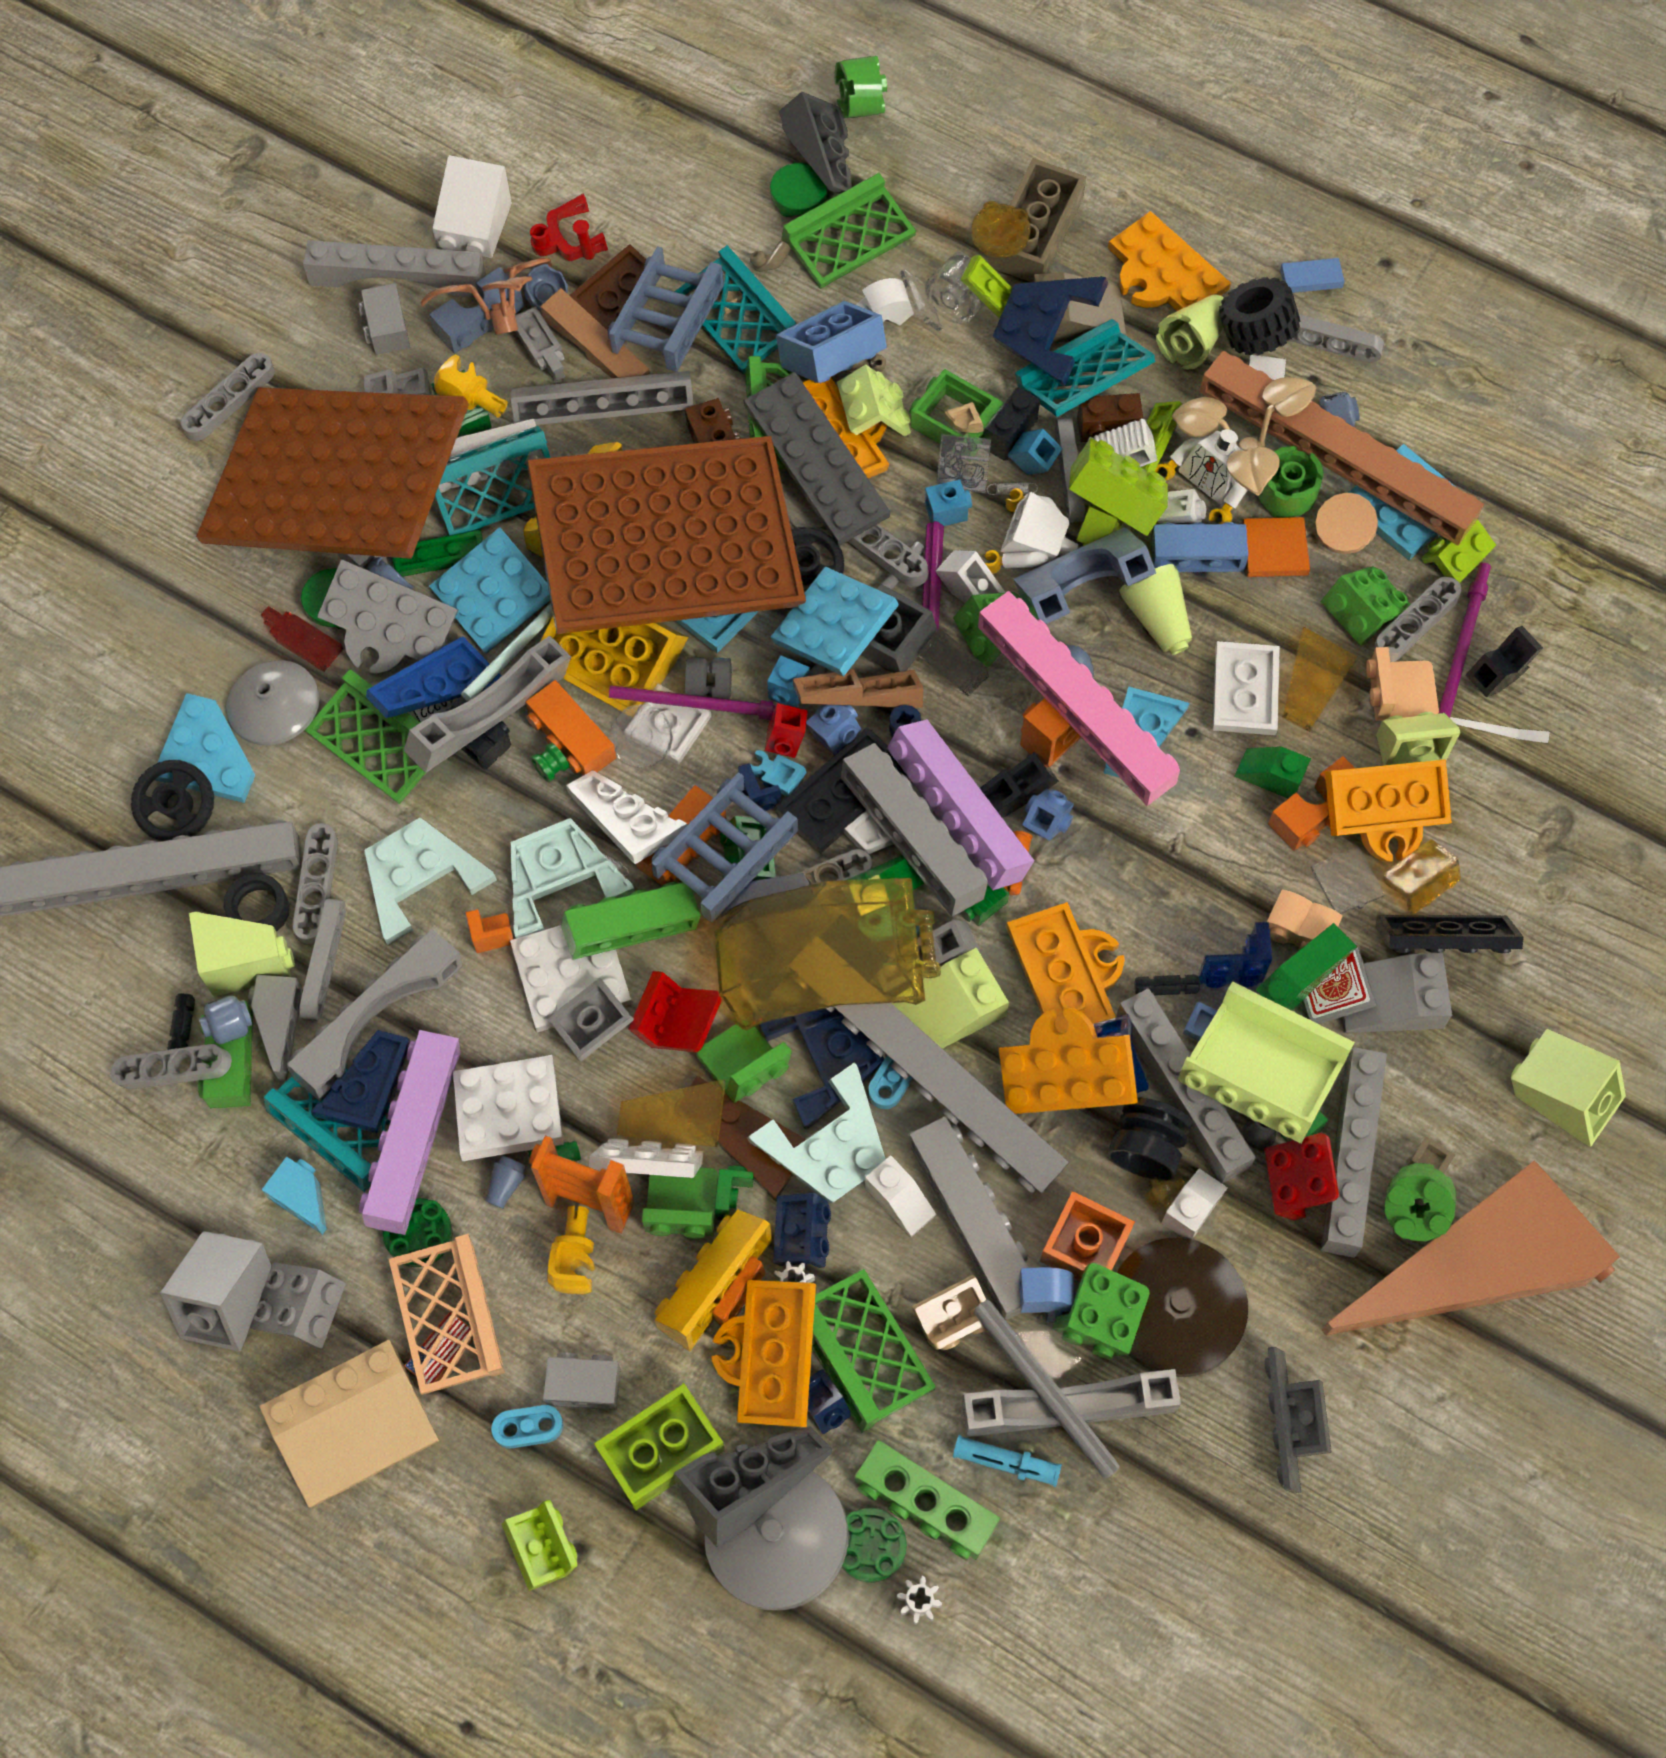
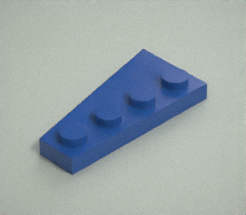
M462 636L369 688L366 698L387 719L461 697V693L490 663ZM498 673L482 691L490 687L502 675Z

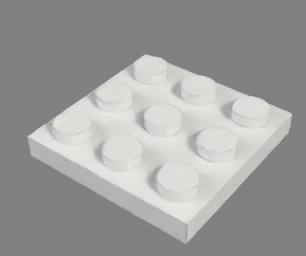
M561 925L510 940L537 1033L554 1028L547 1018L598 978L603 980L623 1006L632 1004L616 949L572 960Z
M552 1055L453 1071L459 1148L462 1161L533 1150L536 1144L541 1145L545 1135L552 1138L555 1146L564 1144L555 1065Z
M608 1139V1143L602 1144L590 1155L589 1167L598 1171L602 1168L607 1169L610 1160L624 1164L626 1173L694 1178L703 1165V1151H696V1145L675 1144V1148L669 1149L662 1148L661 1142L643 1141L639 1146H628V1140Z

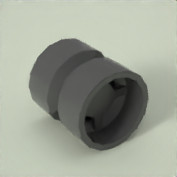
M687 657L685 694L704 697L706 694H710L712 698L730 699L732 684L731 658H713L711 662H707L702 657ZM708 673H715V683H708Z

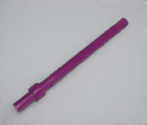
M1485 562L1479 563L1475 580L1469 586L1467 594L1469 602L1438 714L1445 713L1449 718L1481 602L1486 599L1489 588L1487 580L1491 565Z
M610 685L608 697L757 715L758 719L771 720L776 707L772 701L760 700V703L612 685Z

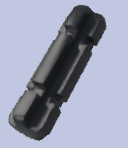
M1196 974L1185 975V978H1181L1180 975L1154 976L1153 979H1149V976H1143L1135 979L1134 988L1136 994L1149 988L1154 996L1180 995L1181 991H1184L1185 994H1197L1200 989V981Z
M179 993L176 995L174 1007L177 1010L173 1011L169 1035L172 1037V1040L168 1041L167 1050L188 1047L186 1041L190 1037L193 1018L190 1011H193L195 1006V998L191 994Z

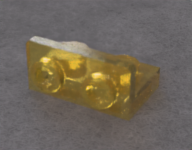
M1430 839L1383 873V880L1386 885L1406 898L1408 911L1415 914L1423 907L1430 905L1434 899L1448 889L1453 888L1461 880L1459 859Z

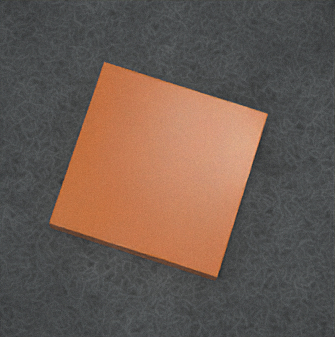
M1304 517L1243 519L1242 524H1246L1248 544L1247 577L1309 575L1310 564Z

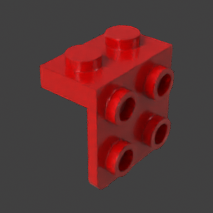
M653 971L633 1016L634 1020L630 1023L628 1030L651 1048L698 1052L704 1045L723 996L717 990L681 988L664 972Z
M1317 1133L1305 1137L1302 1144L1292 1140L1264 1148L1275 1215L1296 1221L1306 1218L1305 1208L1337 1200L1339 1190L1328 1135Z

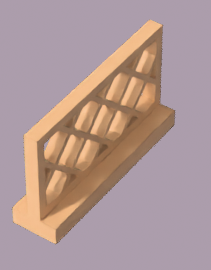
M469 1234L455 1237V1240L389 1259L421 1395L486 1376L494 1377L505 1373L473 1242ZM452 1251L455 1263L447 1275L431 1267L438 1254ZM429 1257L426 1263L420 1260ZM414 1262L423 1267L413 1285L401 1278L399 1265ZM428 1270L444 1279L435 1296L418 1288ZM456 1270H457L459 1282L456 1281V1280H454V1279L452 1278L453 1275L455 1274ZM449 1282L461 1288L463 1296L456 1308L439 1300ZM403 1285L410 1288L406 1296ZM415 1292L431 1300L421 1318L409 1312L408 1303ZM436 1304L452 1312L442 1330L426 1321ZM464 1304L466 1307L467 1315L460 1312ZM457 1315L470 1323L471 1330L464 1342L447 1333ZM411 1318L418 1322L415 1329H413ZM423 1325L439 1334L429 1352L419 1347L416 1342V1337ZM444 1337L461 1346L450 1364L434 1355ZM472 1337L476 1349L468 1345ZM465 1349L478 1356L481 1369L465 1373L455 1366ZM419 1352L426 1355L423 1363H421ZM431 1359L447 1367L440 1381L426 1384L424 1370ZM452 1371L459 1374L458 1376L449 1378Z

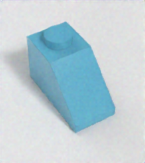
M286 1156L262 1188V1191L269 1200L323 1235L327 1228L321 1185L314 1175L316 1170L302 1159L294 1162Z

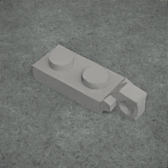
M537 307L515 315L518 330L515 332L535 365L540 370L547 368L555 382L564 378V367L561 361L565 359L562 347Z

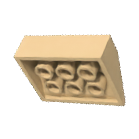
M390 1340L259 1406L269 1430L309 1508L439 1442L399 1353Z

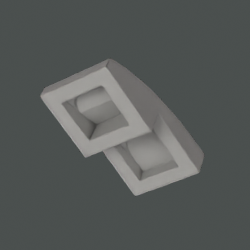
M424 368L395 375L392 369L364 376L365 392L430 395L428 373Z

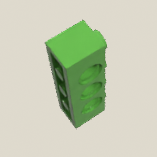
M880 1440L876 1442L855 1476V1482L860 1485L858 1487L859 1492L873 1501H876L878 1497L890 1504L888 1510L900 1519L906 1521L910 1517L920 1524L918 1529L923 1534L933 1540L941 1537L951 1544L949 1550L964 1560H968L969 1556L977 1560L1000 1521V1517ZM891 1475H898L904 1480L905 1486L902 1490L893 1492L887 1489L885 1480ZM923 1494L930 1495L935 1501V1507L927 1512L919 1510L915 1504L916 1498ZM951 1514H959L964 1518L966 1526L961 1531H952L946 1525V1518Z

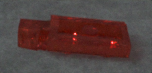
M268 606L260 615L264 620L263 623L271 628L269 633L278 644L323 672L327 670L344 650L341 643L295 614L286 611L282 616L278 611Z

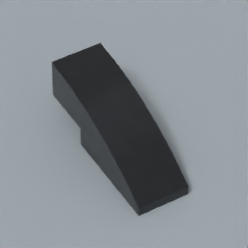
M1033 752L1010 771L1002 770L980 787V789L999 815L1004 818L1026 805L1033 795L1038 796L1045 789H1049L1059 782V780L1043 757Z

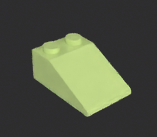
M977 947L948 961L890 1001L942 1049L1006 1017L1009 1005L1006 996Z

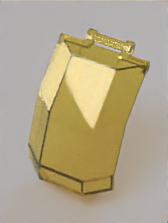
M910 878L824 881L750 899L733 908L714 932L713 952L716 990L719 992L722 1000L718 1010L742 1030L747 1031L767 1021L838 1005L902 1002L917 1005L925 1001L923 978H935L941 975L940 963L936 962L933 938L934 912L932 910L915 909L912 880ZM916 926H919L923 961L919 959Z

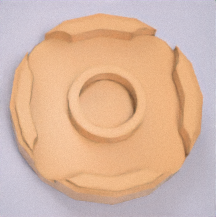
M1348 492L1334 495L1326 500L1318 510L1315 522L1317 534L1321 542L1331 551L1341 554L1356 553L1364 549L1375 537L1378 527L1376 510L1370 501L1359 494Z

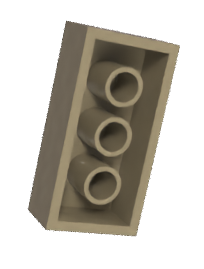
M1032 158L989 245L988 264L995 270L1029 282H1033L1034 274L1048 273L1083 201L1087 176Z

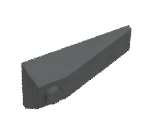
M800 92L779 111L782 128L827 188L841 194L852 188L851 171L845 160L849 156V149L844 146V140L848 137V130L841 109L832 103L805 92Z
M811 1426L772 1436L768 1442L748 1447L746 1443L735 1446V1451L719 1456H716L715 1452L702 1455L674 1472V1479L695 1524L716 1547H719L746 1530L830 1456L832 1448Z

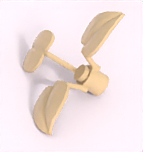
M1285 377L1276 379L1265 387L1263 400L1270 406L1265 413L1259 440L1253 437H1246L1240 443L1236 442V445L1242 450L1233 452L1227 459L1229 474L1242 487L1259 496L1266 484L1276 474L1280 463L1279 457L1273 450L1265 447L1264 441L1271 414L1276 410L1280 416L1288 417L1304 410L1315 396V384L1299 378ZM1201 397L1190 400L1176 409L1172 415V419L1176 422L1179 429L1192 437L1209 436L1218 429V425L1223 427L1224 430H1230L1227 422L1222 419L1227 414V407L1224 403L1214 398Z

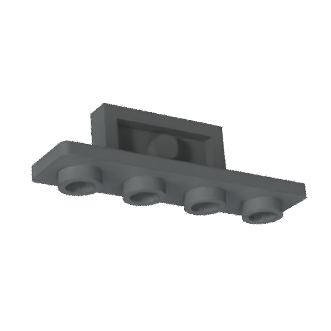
M1268 1347V1358H1265V1371L1272 1383L1273 1392L1269 1393V1405L1271 1412L1275 1414L1277 1428L1273 1429V1440L1276 1449L1280 1452L1281 1464L1277 1465V1476L1279 1483L1284 1486V1490L1293 1494L1301 1493L1297 1457L1332 1453L1323 1382L1313 1380L1289 1384L1285 1352L1277 1347Z

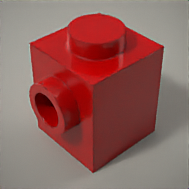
M777 703L767 728L765 751L795 758L805 735L808 710Z

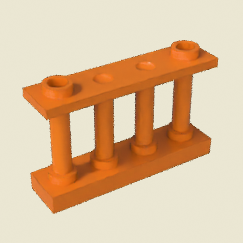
M545 1135L541 1145L536 1144L533 1148L529 1164L532 1165L531 1169L546 1206L553 1208L557 1197L561 1196L603 1212L608 1228L622 1234L635 1204L624 1164L610 1160L607 1169L602 1168L598 1171L558 1156L552 1138Z

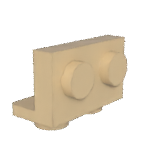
M973 1275L911 1306L928 1343L936 1350L951 1349L958 1345L960 1338L971 1332L972 1334H978L987 1330L974 1314L975 1308L985 1301L986 1298L977 1278Z

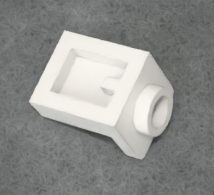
M1195 489L1168 492V507L1159 518L1158 523L1171 522L1175 524L1189 522L1192 524L1202 522V519L1206 517L1205 502L1201 501Z

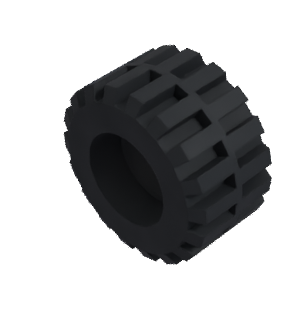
M1262 277L1261 279L1256 280L1255 278L1247 283H1241L1236 289L1228 292V296L1223 298L1221 301L1222 305L1219 306V316L1230 347L1232 349L1235 348V351L1238 353L1244 352L1245 355H1252L1254 353L1262 355L1264 352L1275 351L1277 347L1287 344V340L1292 339L1300 327V316L1292 290L1285 281H1280L1279 278L1269 279L1268 277Z

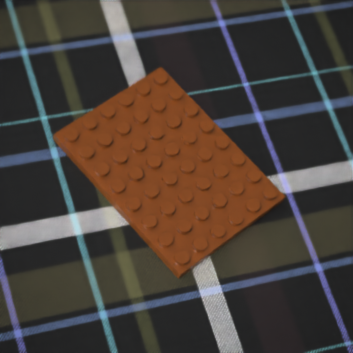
M258 387L196 537L202 544L412 559L469 403L464 396Z
M772 436L528 460L527 468L556 634L799 607L798 605L806 602Z

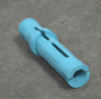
M958 1435L953 1453V1458H960L1018 1475L1017 1479L1024 1481L1026 1477L1053 1485V1487L1057 1486L1062 1466L1059 1463L1056 1464L1031 1457V1452L1024 1451V1454L965 1438L961 1435Z

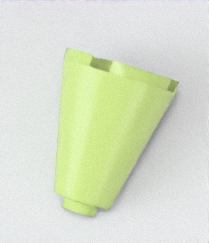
M1210 295L1166 316L1158 324L1159 333L1156 335V342L1161 353L1172 364L1177 361L1184 365L1181 367L1183 369H1195L1206 361L1223 330L1219 316V306L1222 305L1221 301L1223 300L1222 296Z
M1168 564L1155 568L1156 574L1130 586L1123 585L1119 592L1122 599L1163 652L1170 651L1172 655H1175L1189 648L1187 643L1192 640L1179 571L1173 564Z

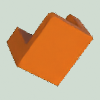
M478 909L466 912L476 953L511 945L510 940L514 938L508 914L503 913L482 919Z

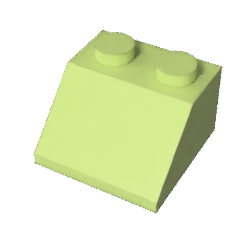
M1424 712L1415 717L1403 718L1397 715L1382 720L1376 736L1383 766L1447 760L1460 735V729L1445 713L1434 714L1432 712Z

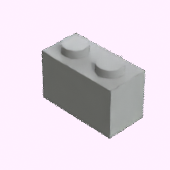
M396 283L361 290L363 302L358 303L362 321L367 320L368 326L363 327L367 344L373 343L375 354L411 348Z
M562 1352L557 1354V1358L548 1357L543 1400L546 1405L552 1407L617 1410L620 1365L618 1361H613V1357L608 1355H593L592 1360L578 1359L577 1354Z

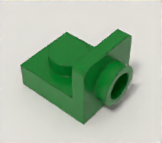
M728 1166L727 1170L719 1169L715 1203L716 1218L730 1216V1208L737 1209L739 1188H733V1186L753 1188V1172H747V1168L741 1166Z

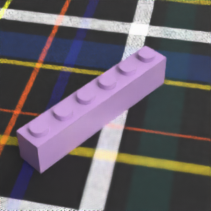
M926 719L898 727L887 749L939 819L946 825L956 842L965 848L968 858L974 866L979 867L985 873L991 889L996 890L1021 882L1034 863V859L930 722Z
M419 1030L416 1041H411L409 1044L407 1060L410 1062L407 1071L402 1070L397 1085L400 1094L397 1101L393 1100L391 1102L388 1112V1120L391 1123L388 1131H383L380 1136L378 1150L381 1151L379 1161L373 1162L369 1172V1182H372L369 1193H363L359 1204V1213L362 1214L366 1227L402 1235L406 1234L452 1082L453 1071H455L459 1059V1038Z

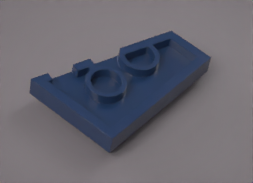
M377 1030L353 1059V1064L347 1072L330 1087L331 1091L321 1103L318 1102L311 1111L312 1115L378 1133L406 1058L410 1038Z

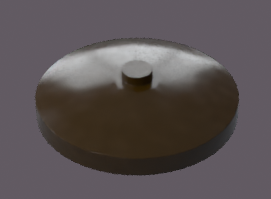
M1164 1238L1152 1241L1138 1248L1119 1267L1118 1274L1145 1285L1149 1289V1297L1130 1354H1128L1141 1366L1153 1372L1175 1369L1176 1377H1191L1213 1370L1234 1352L1246 1329L1248 1299L1238 1272L1217 1250L1192 1239Z

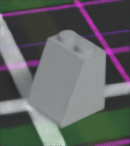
M206 1231L201 1233L160 1292L180 1339L240 1352L271 1269L263 1243L252 1239L245 1240L230 1237L222 1233L215 1234Z

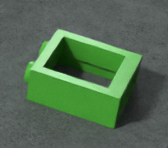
M944 369L937 378L933 377L930 380L922 398H916L909 410L911 414V428L941 445L943 443V435L965 438L963 441L956 442L968 443L967 438H970L971 442H973V438L976 444H982L983 432L966 433L963 436L929 416L946 394L963 405L973 402L977 412L981 414L979 417L984 429L1004 402ZM966 447V450L962 453V455L974 457L980 450V448H977L974 451H970L968 447Z

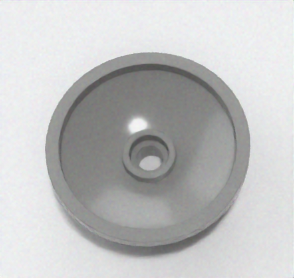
M275 660L259 664L246 671L231 688L226 704L228 721L234 731L250 743L257 745L284 743L302 733L314 719L319 707V689L312 675L304 667L296 663Z

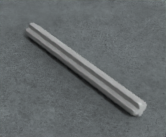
M985 1300L975 1308L974 1314L1101 1476L1106 1479L1113 1475L1119 1469L1118 1462L992 1302Z

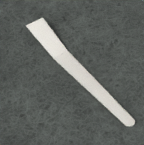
M1450 717L1457 725L1511 738L1548 743L1550 732L1515 729Z

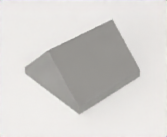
M598 978L547 1018L580 1061L584 1060L634 1020L601 978Z

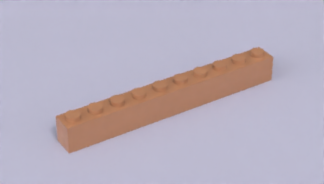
M1223 350L1204 373L1199 392L1207 397L1221 401L1226 405L1227 409L1262 429L1266 410L1270 406L1264 402L1263 392L1265 387L1274 380L1263 371L1252 368L1239 357L1230 355ZM1311 401L1304 410L1292 416H1280L1276 410L1271 414L1267 433L1289 446H1296L1298 451H1303L1308 455L1310 453L1315 454L1326 468L1459 546L1478 520L1484 503L1479 501L1474 495L1463 492L1453 486L1447 479L1429 472L1421 464L1412 462L1399 454L1394 448L1385 446L1373 439L1368 433L1349 425L1341 417L1332 415L1314 401Z

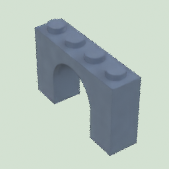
M1124 527L1024 573L1013 580L1020 597L1027 604L1029 612L1037 620L1040 619L1045 624H1048L1070 613L1064 596L1076 586L1104 576H1116L1127 586H1130L1156 574V570L1146 545Z

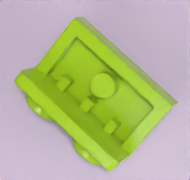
M1477 520L1459 546L1443 536L1439 537L1428 545L1427 549L1429 551L1421 560L1424 564L1435 562L1445 577H1451L1460 583L1492 551L1496 544L1480 521Z
M550 1499L543 1501L533 1510L505 1519L501 1524L529 1591L567 1577L577 1567L576 1549L567 1540L563 1530L562 1516L559 1510L553 1507Z

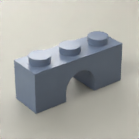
M500 267L476 282L478 293L489 311H492L491 305L501 303L499 288L483 291L482 287L495 281H506L509 279V276ZM508 288L505 289L506 302L509 301ZM515 290L514 307L516 314L524 307L521 290ZM453 298L429 314L433 332L454 354L462 348L469 347L474 340L494 329L492 319L486 320L485 313L480 305L473 308H464L458 305Z

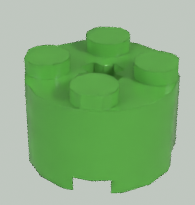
M878 56L846 59L836 63L834 82L835 85H839L841 98L837 99V103L843 118H858L885 113V102L882 92H887V79L885 74L880 75Z
M1296 446L1281 447L1274 451L1279 457L1278 471L1258 496L1260 502L1269 510L1271 516L1275 518L1296 517L1313 508L1324 475L1322 464L1315 454L1310 453L1308 455L1303 451H1298Z
M1414 1163L1402 1167L1387 1187L1385 1215L1389 1225L1401 1238L1414 1241L1432 1240L1444 1235L1449 1230L1455 1217L1456 1189L1452 1179L1449 1176L1447 1177L1442 1171L1435 1169L1431 1164ZM1415 1199H1423V1204L1426 1203V1205H1418V1203H1415Z

